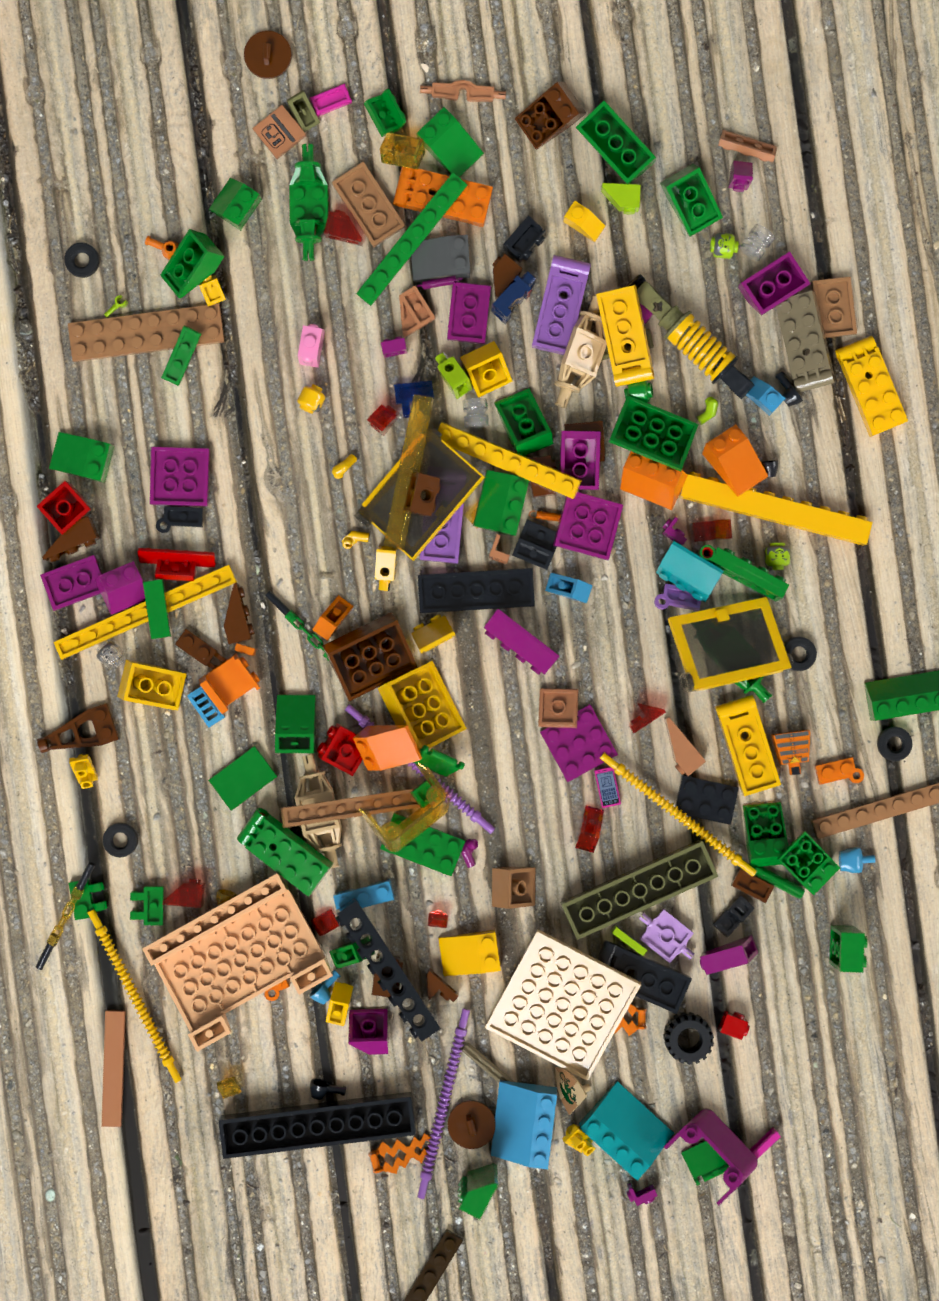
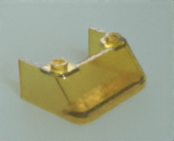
M419 762L416 766L431 786L426 793L429 804L424 808L420 807L399 825L394 822H386L381 827L368 811L363 808L358 809L384 847L391 852L400 851L449 810L445 790L429 767Z

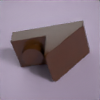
M431 968L428 970V1001L440 990V995L446 1001L451 1000L454 1002L459 997V993Z

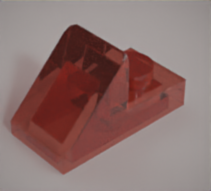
M731 519L692 523L694 542L732 539Z
M636 703L644 717L637 716L630 721L631 725L628 727L632 733H636L665 714L666 711L661 708Z

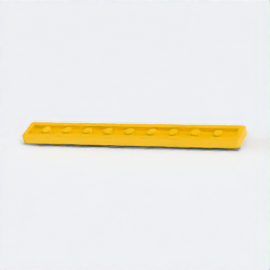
M230 565L166 592L168 613L237 583ZM146 601L53 642L60 659H66L149 622Z

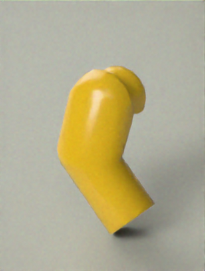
M350 454L345 460L335 465L332 469L334 478H342L344 473L357 461L356 456Z
M351 531L343 538L342 546L345 549H350L358 541L368 543L369 533Z

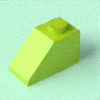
M602 183L601 192L618 211H622L627 215H632L639 211L641 185Z

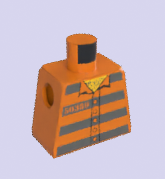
M810 730L771 734L779 764H788L790 775L801 774L800 763L809 762Z

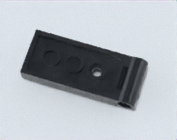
M607 940L604 941L597 960L628 975L627 971L629 969L634 970V973L628 976L641 982V986L635 995L636 997L675 1014L678 1013L692 980L691 976Z

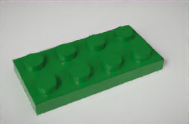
M394 813L380 849L452 877L465 840Z

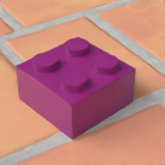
M401 336L395 337L394 340L385 339L381 342L384 358L407 353L405 339Z

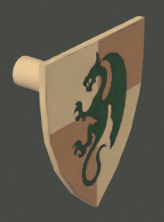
M555 1067L558 1093L565 1109L571 1115L588 1096L587 1092L591 1088L589 1084L582 1086L578 1079L567 1070Z

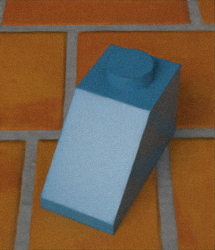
M753 376L751 381L755 386L746 396L770 416L786 398L771 385Z
M551 573L545 591L587 603L593 585L578 579Z

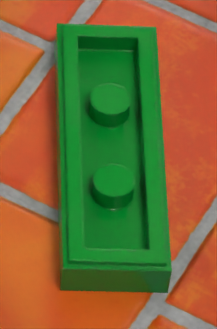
M183 326L162 374V379L177 386L180 385L202 333L188 326Z
M163 580L143 582L151 639L171 637Z

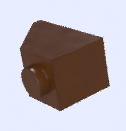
M506 254L502 258L499 256L492 264L494 266L493 282L496 300L513 283L516 276H520L523 270L521 266Z

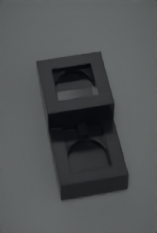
M740 895L712 925L725 937H729L755 908Z

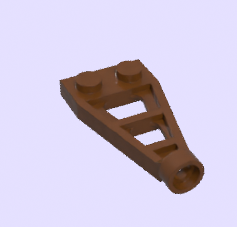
M108 703L88 709L46 737L38 738L37 744L40 752L45 753L56 749L102 746L120 739ZM86 721H92L96 732L95 737L82 738L78 731L79 726ZM72 729L76 740L74 742L62 743L60 734Z

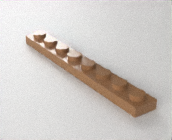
M939 782L811 820L817 839L937 804L939 803Z
M414 789L285 807L281 808L283 828L418 808L420 805L410 793ZM432 800L426 806L434 805V800Z

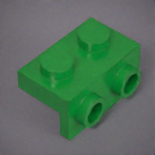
M386 89L381 95L364 102V106L381 137L397 132L405 125V114L400 110L396 98L390 89Z

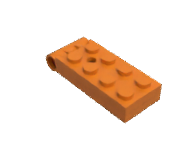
M402 166L393 205L422 212L434 197L429 192L435 191L437 193L449 176L419 168L414 169L409 166ZM463 180L468 186L445 213L443 218L484 227L493 187Z

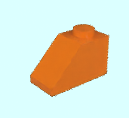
M338 595L320 616L312 630L328 641L354 606Z

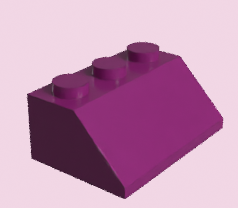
M789 251L741 282L738 288L748 304L762 316L810 285V282Z

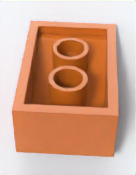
M736 424L705 444L702 455L737 497L768 477L750 441Z
M408 725L366 726L353 737L364 765L369 771H382L422 759Z

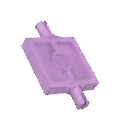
M664 909L653 919L644 914V912L641 914L643 917L640 916L639 919L647 927L639 939L662 958L671 963L680 953L684 954L689 960L694 956L695 953L686 947L688 940L694 934L690 929Z

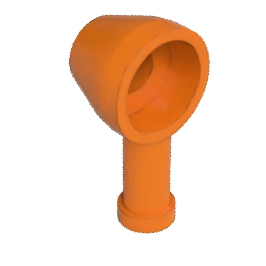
M147 236L145 240V245L160 249L163 256L168 260L171 259L179 246L175 241L169 240L163 243L151 238V236ZM173 246V250L167 251V247Z

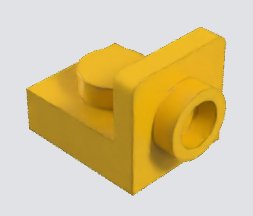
M210 275L199 284L208 307L226 300L216 275Z

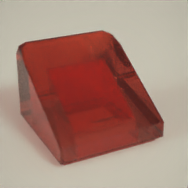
M332 909L311 919L319 936L325 935L340 926L335 919Z

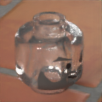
M106 640L96 650L98 652L96 655L97 659L107 669L112 667L117 669L125 661L123 659L125 651L113 640L110 642Z

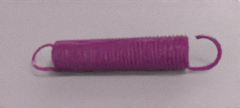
M454 275L423 281L422 285H417L416 287L431 289L456 284L459 280Z

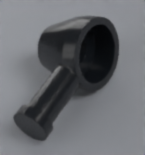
M782 371L775 376L776 379L786 389L783 397L786 398L784 402L787 406L790 407L801 403L803 399L786 378L785 373Z
M778 460L761 462L768 474L767 478L776 477L779 465Z
M317 1078L312 1079L310 1082V1093L314 1099H323L327 1092L345 1096L346 1086L331 1085L327 1081Z

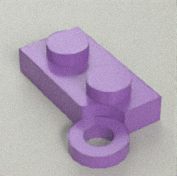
M665 584L663 594L656 596L654 604L658 609L662 610L670 605L699 611L701 601L693 598L689 592L678 589L675 585ZM659 599H664L665 604L661 605Z

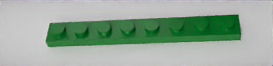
M452 173L356 293L367 304L373 305L468 186L456 174Z

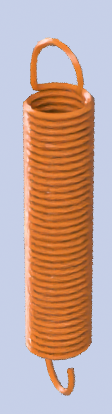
M537 511L536 518L559 522L561 517L559 513Z

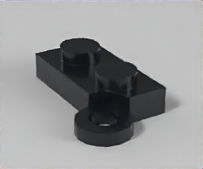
M164 506V518H160L156 522V529L161 533H167L170 531L171 526L203 528L204 509ZM162 522L167 523V527L165 529H161L160 524Z

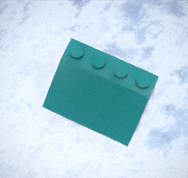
M618 1081L614 1083L579 1122L580 1129L637 1181L652 1165L674 1134L668 1126Z

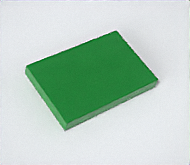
M254 746L208 781L232 811L278 776L256 746Z

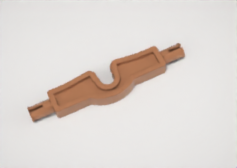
M466 80L455 81L451 84L434 82L432 86L420 85V93L432 94V98L457 101L460 90L467 92L466 99L469 102H493L494 99L505 100L506 91H494V87L476 86Z

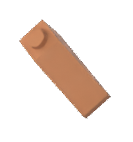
M666 717L664 720L674 761L677 763L675 768L681 775L685 773L689 776L706 761L670 717Z

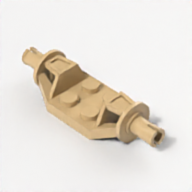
M592 296L588 311L579 312L580 317L572 330L561 362L558 381H555V385L561 389L555 405H559L561 408L567 409L571 393H580L584 386L596 378L607 346L602 320L599 316L600 310L597 296ZM592 322L596 324V333L591 332ZM575 376L580 377L575 385L571 384Z
M314 754L302 756L306 773L304 776L299 777L300 782L295 795L296 806L335 800L333 788L324 775L326 774L325 771L319 772L316 768ZM307 778H309L310 791L306 792ZM340 819L301 825L303 836L316 848L317 852L322 851L325 857L334 863L331 868L339 867L335 850L342 846V843H340L342 829ZM316 835H320V836H321V839H322L323 844H324L323 847H322V845H321V843H320V841L318 840V838H317Z

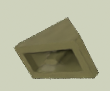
M303 90L287 99L289 109L304 132L320 123Z

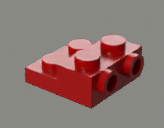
M338 723L328 729L327 736L329 737L325 743L321 742L317 749L319 753L317 756L321 760L351 776H354L363 760L353 739L357 734Z

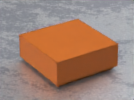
M236 643L234 650L254 656L257 649Z

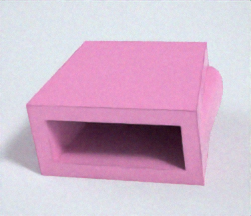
M316 324L303 325L298 360L300 365L318 368L325 330L319 328Z

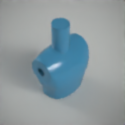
M859 847L839 851L840 871L861 873L864 863H875V855L863 856L862 850Z

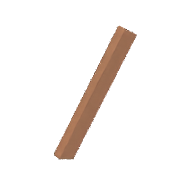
M125 1010L105 1011L102 1127L122 1126Z

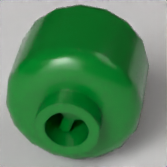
M648 381L628 384V388L624 389L625 398L629 395L646 403H649L650 399L654 396L652 383Z

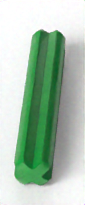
M753 867L757 870L754 876L798 899L803 897L805 890L802 887L763 867Z

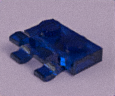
M432 381L394 385L396 405L402 404L403 418H411L410 403L421 402L422 416L430 415L429 401H434Z

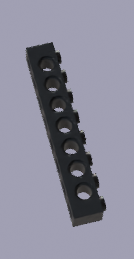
M353 898L337 909L336 913L338 916L335 919L341 927L345 925L349 931L346 935L351 943L356 942L359 946L356 949L362 959L366 957L370 963L367 967L372 975L377 974L380 978L377 982L382 990L385 991L387 989L391 996L388 999L393 1007L398 1006L401 1010L398 1014L403 1022L406 1023L408 1021L411 1025L409 1031L415 1039L419 1037L422 1042L440 1030V1026L357 900ZM354 918L360 920L357 927L350 926V921ZM363 935H370L369 942L361 943L360 939ZM375 950L381 952L378 959L371 958V954ZM384 967H391V972L388 975H382ZM399 982L402 984L400 990H392V986L395 983ZM405 999H412V1003L410 1006H403V1001ZM421 1014L422 1020L418 1023L413 1022L414 1016Z

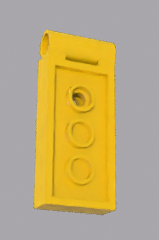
M636 285L596 294L616 387L654 379L652 360ZM626 343L631 345V350L625 348Z
M868 336L835 350L837 360L842 368L869 437L908 422L873 336ZM865 373L870 374V379L865 377Z
M753 695L715 706L742 796H748L780 786L781 782ZM742 732L747 733V737L745 739L741 737Z

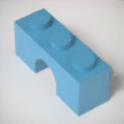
M387 879L362 888L335 893L333 898L336 909H339L353 898L357 900L361 908L394 900L395 895L391 880Z

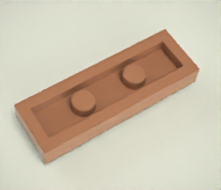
M722 130L718 146L726 150L738 151L745 156H754L762 161L770 162L774 161L777 146L726 130Z

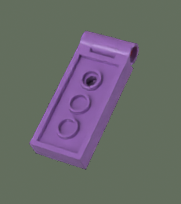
M557 255L553 256L532 348L561 355L565 354L572 330L578 320L591 263ZM561 293H566V294H567V297H566V298H562V297L560 296V294H561Z
M429 466L428 475L440 478V491L435 498L436 508L434 513H432L431 517L424 516L422 536L438 518L435 513L441 507V503L446 501L449 505L466 485L467 474L462 469ZM464 503L420 553V560L458 564Z

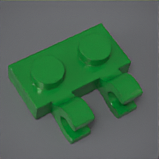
M88 879L83 891L76 888L79 880L68 883L75 920L90 918L87 912L93 909L95 911H102L108 908L106 901L93 903L91 892L104 890L103 882L90 884Z
M144 886V892L132 891L130 893V900H144V911L132 910L130 912V920H144V925H164V886Z

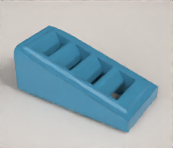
M202 687L187 695L208 728L225 718ZM202 693L205 695L204 697L196 701L195 698L197 696H199ZM208 699L209 703L200 707L199 704ZM210 706L214 708L206 714L203 712ZM217 712L218 715L209 721L207 717Z

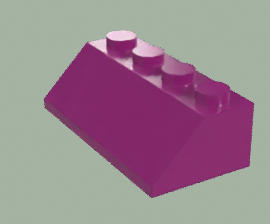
M499 609L484 626L485 634L492 640L495 637L500 640L501 647L508 652L511 649L517 653L515 657L522 663H525V661L532 665L530 669L538 675L540 673L545 675L559 658L558 654Z

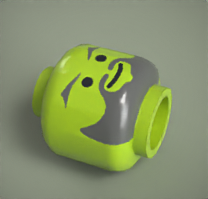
M717 233L715 237L711 238L710 252H713V256L716 258L730 259L734 253L738 252L739 241H735L733 234Z
M770 543V546L765 549L766 565L772 567V570H784V566L790 564V548L785 546V543Z

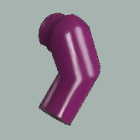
M476 839L466 840L461 851L467 868L476 865L472 855L474 849L478 847Z

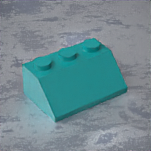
M673 541L656 573L659 574L661 579L674 583L678 589L692 594L696 600L706 602L724 571Z

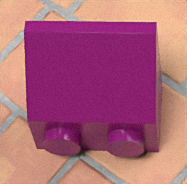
M134 561L101 574L95 579L111 615L146 601L143 581Z

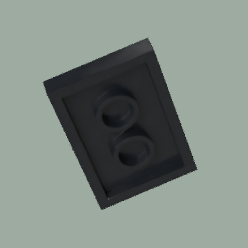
M682 775L675 807L678 806V810L682 809V813H687V816L731 825L739 787Z

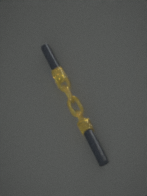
M88 862L77 886L71 892V899L66 903L62 911V917L48 937L47 945L35 966L37 969H43L54 946L57 945L63 933V926L67 919L71 917L76 901L80 900L84 892V887L95 867L94 863ZM67 907H72L69 914H65ZM56 929L60 930L59 934L55 933Z

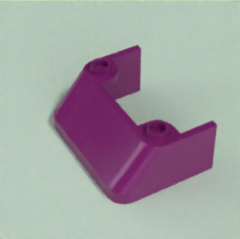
M710 1109L701 1110L664 1146L667 1150L680 1136L690 1144L698 1142L703 1137L728 1163L730 1167L724 1172L723 1180L730 1189L717 1201L718 1205H721L758 1165L757 1157Z

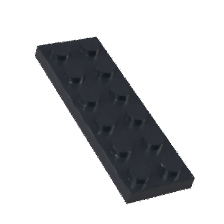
M533 568L418 575L420 613L535 607Z

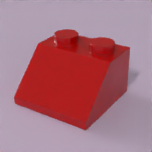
M67 481L61 483L36 506L61 535L67 532L91 510L81 494Z

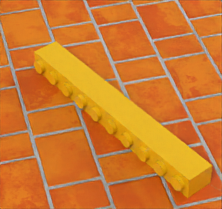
M695 472L687 474L688 476L679 494L681 499L862 546L868 543L873 523L864 516L857 515L855 518L849 516L850 513L838 510V513L830 511L831 508L826 506L813 507L812 503L807 501H801V503L793 502L794 498L787 496L778 498L775 497V493L768 491L759 493L753 487L737 497L727 484L719 482L720 479L708 477V479L701 478V474Z

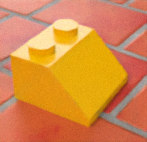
M495 341L460 357L478 398L513 382L503 355Z

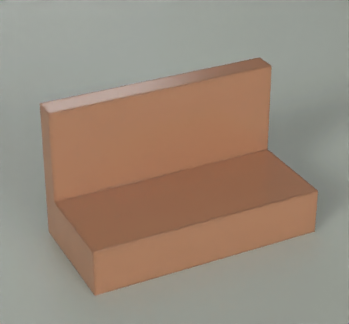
M497 534L489 559L507 565L510 555L496 550L501 536Z

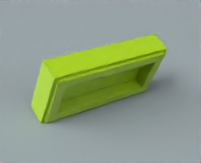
M615 925L612 928V934L644 956L647 952L646 947Z

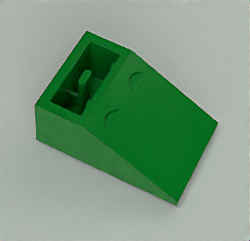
M277 695L275 753H315L316 695Z
M781 802L743 806L749 865L752 867L782 865L777 858L789 846Z
M805 831L777 858L789 873L812 895H815L840 869Z

